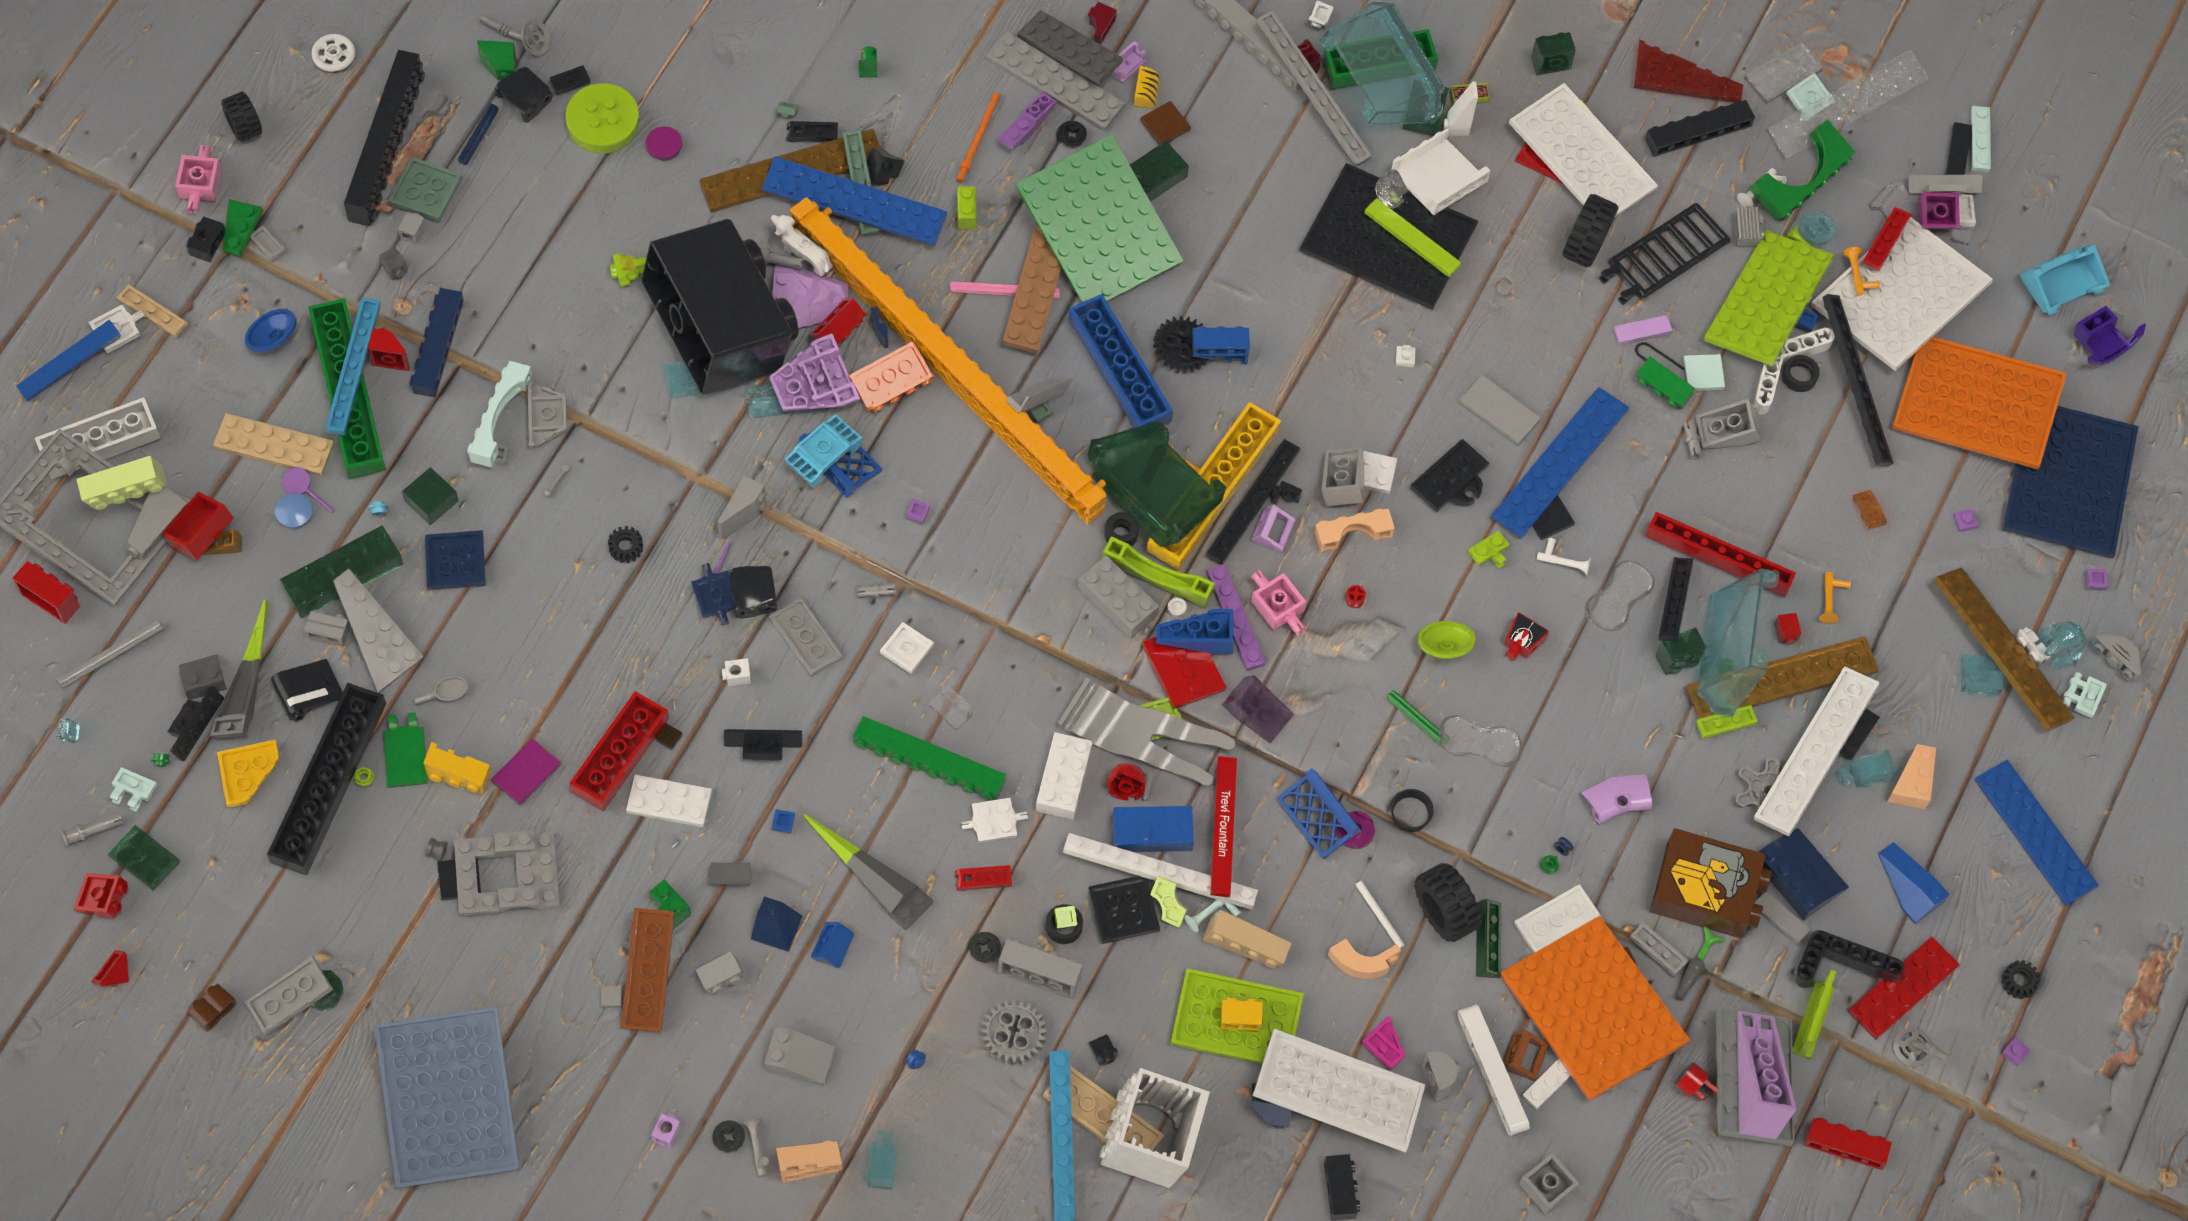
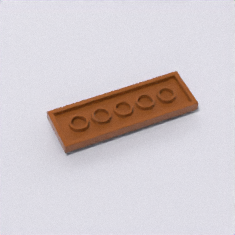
M634 908L621 1019L622 1029L662 1032L674 911Z

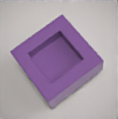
M912 499L906 512V518L924 524L930 510V504Z
M1973 509L1955 512L1953 515L1959 532L1977 529L1979 526Z
M2088 569L2086 571L2087 588L2107 590V569Z
M2015 1037L2001 1054L2018 1066L2031 1050Z

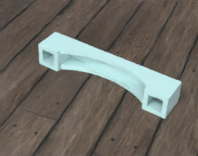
M509 361L507 367L503 368L502 379L500 382H497L495 394L488 402V410L482 415L480 428L476 429L475 439L468 446L467 453L470 456L471 462L493 467L499 453L497 442L493 441L496 422L507 403L521 391L526 392L528 381L532 379L531 366Z

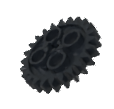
M1180 316L1179 320L1173 317L1171 321L1166 319L1165 324L1161 323L1159 329H1157L1153 339L1155 341L1153 347L1157 348L1155 354H1160L1158 360H1165L1164 366L1170 364V370L1177 367V372L1182 368L1187 373L1188 368H1190L1194 372L1195 368L1200 370L1202 365H1206L1207 361L1210 360L1193 357V328L1203 326V323L1196 324L1197 319L1191 322L1189 316L1186 320H1183L1182 316Z

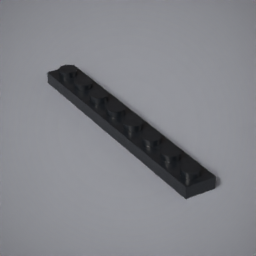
M1286 439L1283 440L1208 550L1207 557L1221 565L1225 563L1273 492L1275 486H1277L1300 452V447Z

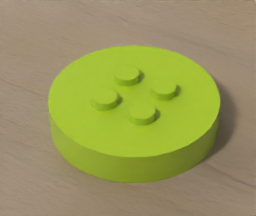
M593 84L579 90L570 99L566 108L565 117L570 137L578 146L590 152L611 153L618 151L634 139L639 129V111L635 99L628 91L613 84Z

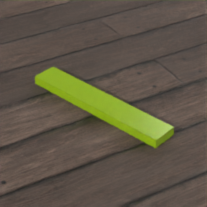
M1377 198L1365 209L1364 213L1449 278L1461 266L1459 260Z

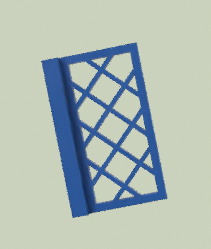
M806 433L799 437L798 444L808 436ZM861 446L856 453L862 456V460L853 459L851 454H849L848 458L841 457L838 462L848 463L847 469L839 468L836 461L823 473L846 498L853 494V490L882 472V468ZM850 463L861 464V471L851 470ZM863 465H870L875 470L872 472L863 471ZM849 474L860 475V480L854 483L849 478Z
M1313 768L1308 770L1303 778L1277 797L1278 801L1323 859L1354 835L1357 836L1362 832ZM1306 781L1311 785L1310 794L1300 793L1301 785ZM1289 795H1296L1295 806L1287 805L1284 799ZM1300 796L1310 797L1308 807L1298 806ZM1313 797L1323 800L1322 809L1312 808ZM1298 809L1308 810L1307 821L1298 820ZM1311 811L1321 812L1320 822L1310 821ZM1325 812L1334 814L1333 824L1323 823ZM1309 824L1319 825L1318 836L1308 833ZM1323 826L1333 827L1332 838L1322 837ZM1336 827L1344 828L1348 834L1342 839L1335 838ZM1321 839L1331 840L1330 848L1325 852L1320 848Z

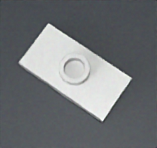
M1961 194L1959 196L1960 226L1975 227L1976 218L1973 195Z

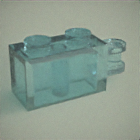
M1885 750L1853 759L1848 767L1838 771V775H1841L1843 779L1841 781L1842 785L1855 783L1857 788L1861 786L1867 788L1874 785L1875 782L1881 781L1885 783L1892 780L1897 770L1889 751Z
M879 1130L878 1143L872 1142V1149L867 1151V1161H870V1168L865 1169L864 1180L868 1181L869 1188L893 1190L897 1144H892L894 1131L887 1133ZM881 1140L889 1141V1144L881 1143Z

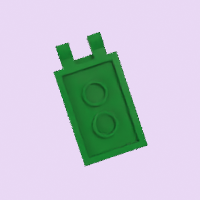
M416 712L408 713V726H398L396 714L388 715L390 730L384 731L388 788L428 784L424 766L426 757L424 728L418 727Z

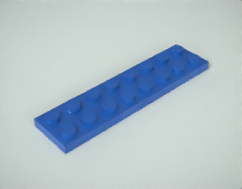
M2008 760L1975 778V782L2065 906L2099 886Z

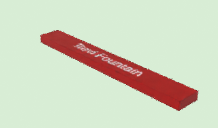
M1217 757L1211 896L1230 897L1237 773V758Z

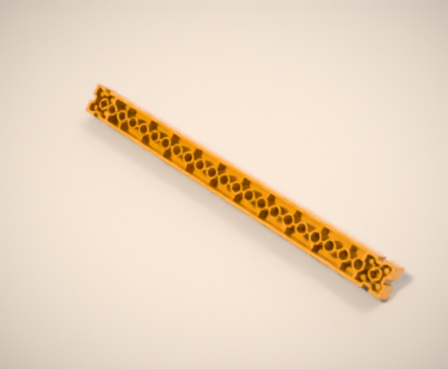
M806 197L790 209V216L795 221L793 227L828 253L830 262L833 264L831 269L845 283H848L849 287L870 308L878 307L879 317L906 344L914 341L926 364L1072 510H1075L1087 525H1090L1105 512L1106 492L1103 487L1106 486V482L1101 479L1093 485L1091 476L1084 474L1078 463L1072 462L1065 450L1059 449L1055 445L1054 440L1049 435L1046 436L1042 432L1041 427L1037 423H1033L1025 411L1018 413L1006 402L1008 397L1004 394L1003 389L999 385L996 386L992 382L991 377L987 373H983L979 369L978 364L974 360L971 361L962 348H958L954 344L953 339L948 335L946 336L937 323H933L929 319L928 314L925 311H921L915 301L911 298L909 299L903 289L892 282L889 275H884L877 263L871 262L868 259L865 251L859 250L855 242L850 237L847 238L838 225L835 226L831 222L829 215L832 214V210L829 207L819 212L818 205Z

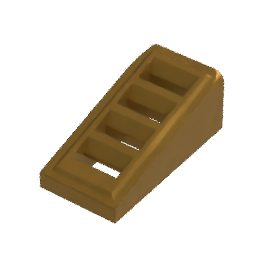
M236 529L223 531L214 540L211 547L202 555L242 551V535Z

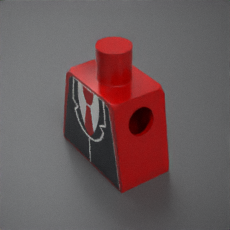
M1518 612L1504 643L1509 648L1506 656L1513 661L1516 660L1518 655L1528 658L1546 641L1549 630Z

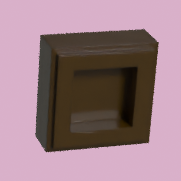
M666 723L655 739L660 744L673 750L683 736V733Z

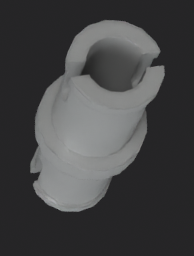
M1689 421V426H1687V423L1683 424L1686 434L1685 441L1686 445L1689 446L1691 459L1695 460L1698 459L1697 455H1699V458L1703 457L1695 422Z
M876 582L874 585H857V591H865L858 592L857 596L858 598L869 596L879 598L881 595H896V589L888 590L889 588H895L896 584L895 582L878 584Z

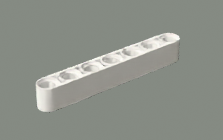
M1475 1004L1458 1010L1459 1022L1508 1135L1513 1136L1529 1130L1530 1126L1480 1008Z

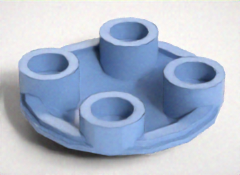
M298 493L287 494L280 498L274 510L279 523L292 530H296L307 523L314 513L311 501L306 496Z

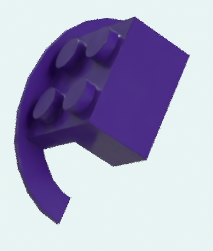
M2104 306L2078 322L2074 336L2092 354V356L2088 357L2090 365H2104L2117 359L2132 348L2143 336L2146 324L2144 323L2139 326L2135 333L2127 340L2115 327L2118 318L2107 306Z

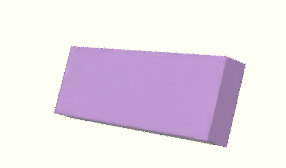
M1667 315L1614 326L1613 329L1619 345L1672 334L1673 331Z

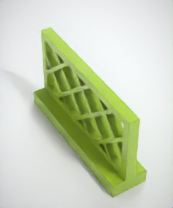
M1830 970L1823 983L1816 981L1813 986L1793 1045V1054L1808 1060L1812 1057L1835 987H1832L1836 971Z

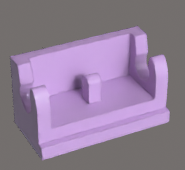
M1136 41L1119 54L1123 62L1111 73L1120 83H1124L1140 66L1147 62L1145 50L1140 52Z

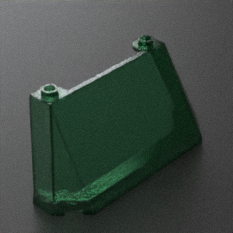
M1160 421L1102 438L1092 439L1087 455L1089 462L1093 461L1095 473H1093L1094 480L1099 482L1102 479L1106 482V486L1103 489L1160 547L1179 543L1223 501L1226 486L1218 479L1212 480L1209 485L1168 444L1169 430Z

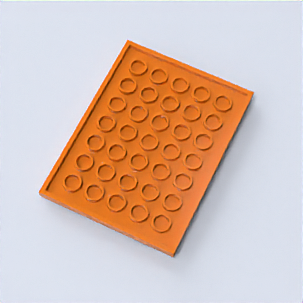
M1932 337L1915 353L1892 429L2039 470L2067 373Z
M1601 916L1594 918L1500 972L1501 978L1589 1102L1690 1043V1038Z

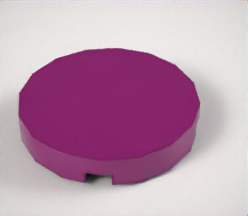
M657 127L647 135V152L653 158H658L662 161L671 160L677 157L682 149L681 135L672 127Z
M1361 811L1349 812V815L1362 832L1357 836L1354 835L1343 845L1351 849L1364 848L1372 842L1375 835L1374 822L1366 813ZM1336 827L1338 838L1342 839L1348 834L1344 828Z

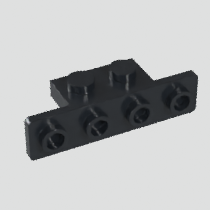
M213 687L209 688L201 702L187 700L167 731L171 736L178 737L170 751L180 761L186 760L224 700V697Z
M724 730V746L743 747V760H782L783 747L801 748L803 744L802 730Z

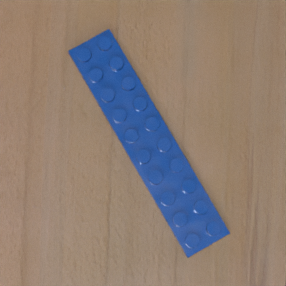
M776 156L762 187L763 192L797 203L807 197L811 202L814 201L818 205L819 210L823 211L829 207L832 210V214L934 247L947 217V211Z
M1598 387L1494 511L1491 518L1522 539L1628 412L1629 406Z

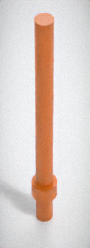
M994 92L967 156L961 162L960 172L956 179L959 183H963L966 174L970 172L971 162L1000 98V94Z

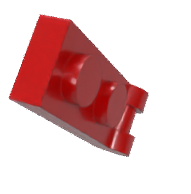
M1010 865L955 870V876L958 878V883L956 884L957 891L1012 886ZM971 876L972 881H966V877Z

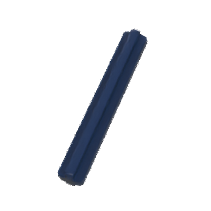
M490 104L458 157L459 163L467 165L499 111L497 105Z

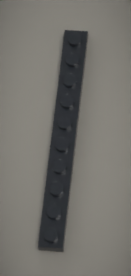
M1827 294L1822 297L1824 307L1828 313L1835 341L1840 351V357L1844 363L1851 391L1854 394L1862 425L1868 438L1867 441L1873 453V459L1876 466H1890L1894 464L1840 295Z

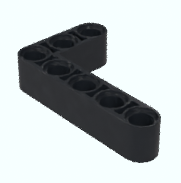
M1817 930L1812 933L1797 968L1796 983L1802 988L1810 987L1815 980L1824 957L1894 983L1902 979L1905 966L1898 958L1828 932ZM1821 940L1823 944H1816L1814 941ZM1840 947L1842 951L1838 952L1835 951L1833 948ZM1859 954L1861 958L1857 959L1854 958L1852 955ZM1808 957H1814L1817 960L1810 961L1808 960ZM1877 961L1880 965L1875 966L1871 962ZM1896 968L1899 972L1894 973L1890 969ZM1801 974H1808L1810 977L1803 978Z

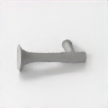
M751 1119L744 1121L742 1125H745L750 1131L758 1177H764L767 1175L765 1166L769 1163V1160L762 1155L758 1135V1126L762 1119Z

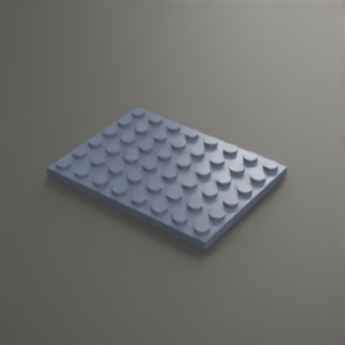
M497 1006L374 1025L396 1188L520 1169Z

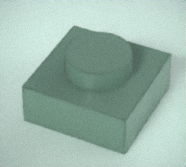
M781 101L777 106V112L781 113L782 116L792 117L798 112L799 105Z
M1047 402L1027 410L1037 424L1053 415V411Z

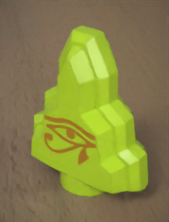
M622 253L612 254L614 264L609 265L612 279H618L621 287L630 285L631 281L638 279L639 275L643 273L646 257L635 258L632 255L624 256Z

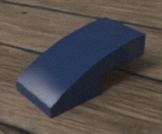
M871 307V320L874 332L882 346L888 348L887 323H879L878 307Z

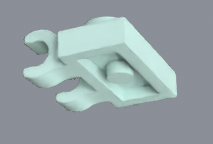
M121 767L111 783L115 788L110 795L111 802L120 805L124 793L131 794L133 796L127 805L130 806L129 810L137 813L142 799L148 802L157 787V783Z

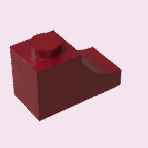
M1097 2L1095 7L1092 6L1089 10L1088 17H1090L1089 25L1095 29L1094 41L1101 45L1116 21L1117 10Z

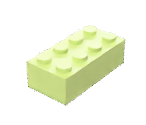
M151 456L77 479L82 501L96 510L105 509L107 505L113 503L121 504L128 498H140L144 496V493L150 491L152 493L159 492L163 487L167 486L162 464Z

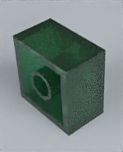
M1560 32L1556 35H1543L1535 38L1531 60L1536 76L1571 70L1576 49L1570 32Z
M431 467L402 491L404 501L429 525H432L459 501L456 490Z
M1695 627L1680 633L1678 642L1661 641L1655 656L1664 674L1672 673L1674 675L1686 667L1693 668L1697 666L1703 656L1706 645Z

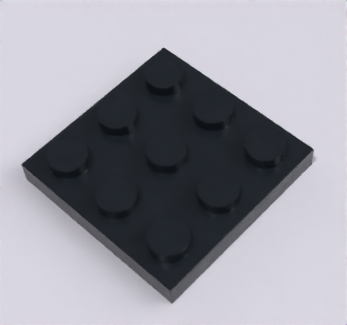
M1136 876L1088 887L1102 944L1160 932V925L1147 878Z

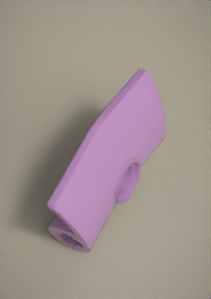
M1645 774L1611 777L1582 792V795L1592 805V814L1599 824L1617 815H1624L1627 811L1652 809V797ZM1622 801L1625 803V806H1621L1617 802Z

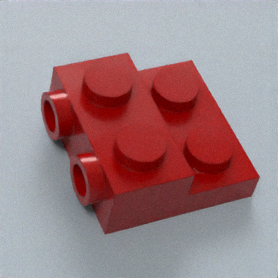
M86 873L74 910L79 913H90L102 918L115 919L116 914L121 912V900L123 895H126L128 892V882L119 875Z

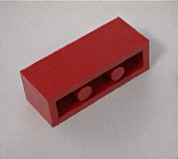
M844 298L811 332L809 337L814 341L833 334L839 347L838 344L851 335L853 328L858 327L867 314L854 298Z

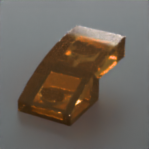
M1871 490L1853 495V501L1861 511V518L1869 529L1887 524L1884 513Z

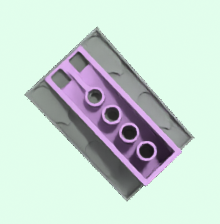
M1719 1006L1716 1016L1718 1135L1792 1146L1794 1143V1113L1797 1110L1793 1094L1792 1018Z

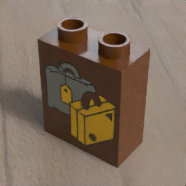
M1674 828L1666 845L1650 913L1702 928L1706 926L1710 930L1741 939L1747 927L1757 929L1761 919L1763 906L1755 904L1754 901L1756 892L1766 893L1772 871L1763 868L1766 854Z

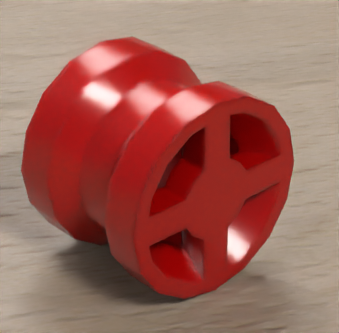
M1359 585L1350 586L1346 595L1347 605L1351 608L1361 607L1365 601V589Z

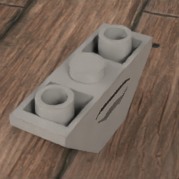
M2097 635L2091 643L2094 651L2101 654L2112 667H2115L2122 673L2125 679L2130 680L2134 684L2141 675L2139 648L2125 636Z

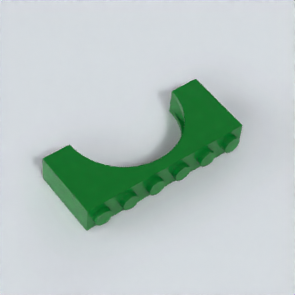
M1828 119L1809 134L1817 151L1818 162L1816 172L1808 184L1801 186L1786 185L1774 179L1769 173H1766L1748 188L1775 221L1781 218L1787 219L1792 214L1791 210L1794 207L1797 209L1805 203L1803 199L1806 196L1810 198L1817 192L1815 190L1817 186L1821 188L1829 181L1827 177L1836 175L1840 171L1839 167L1841 165L1845 166L1852 160L1851 156L1855 151Z

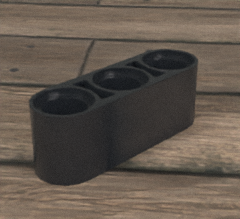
M1866 708L1839 753L1852 760L1880 716Z

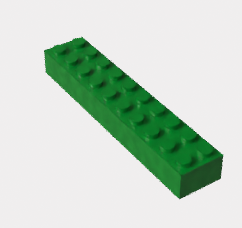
M345 298L308 306L331 406L353 331ZM363 372L345 435L338 434L349 479L386 470Z

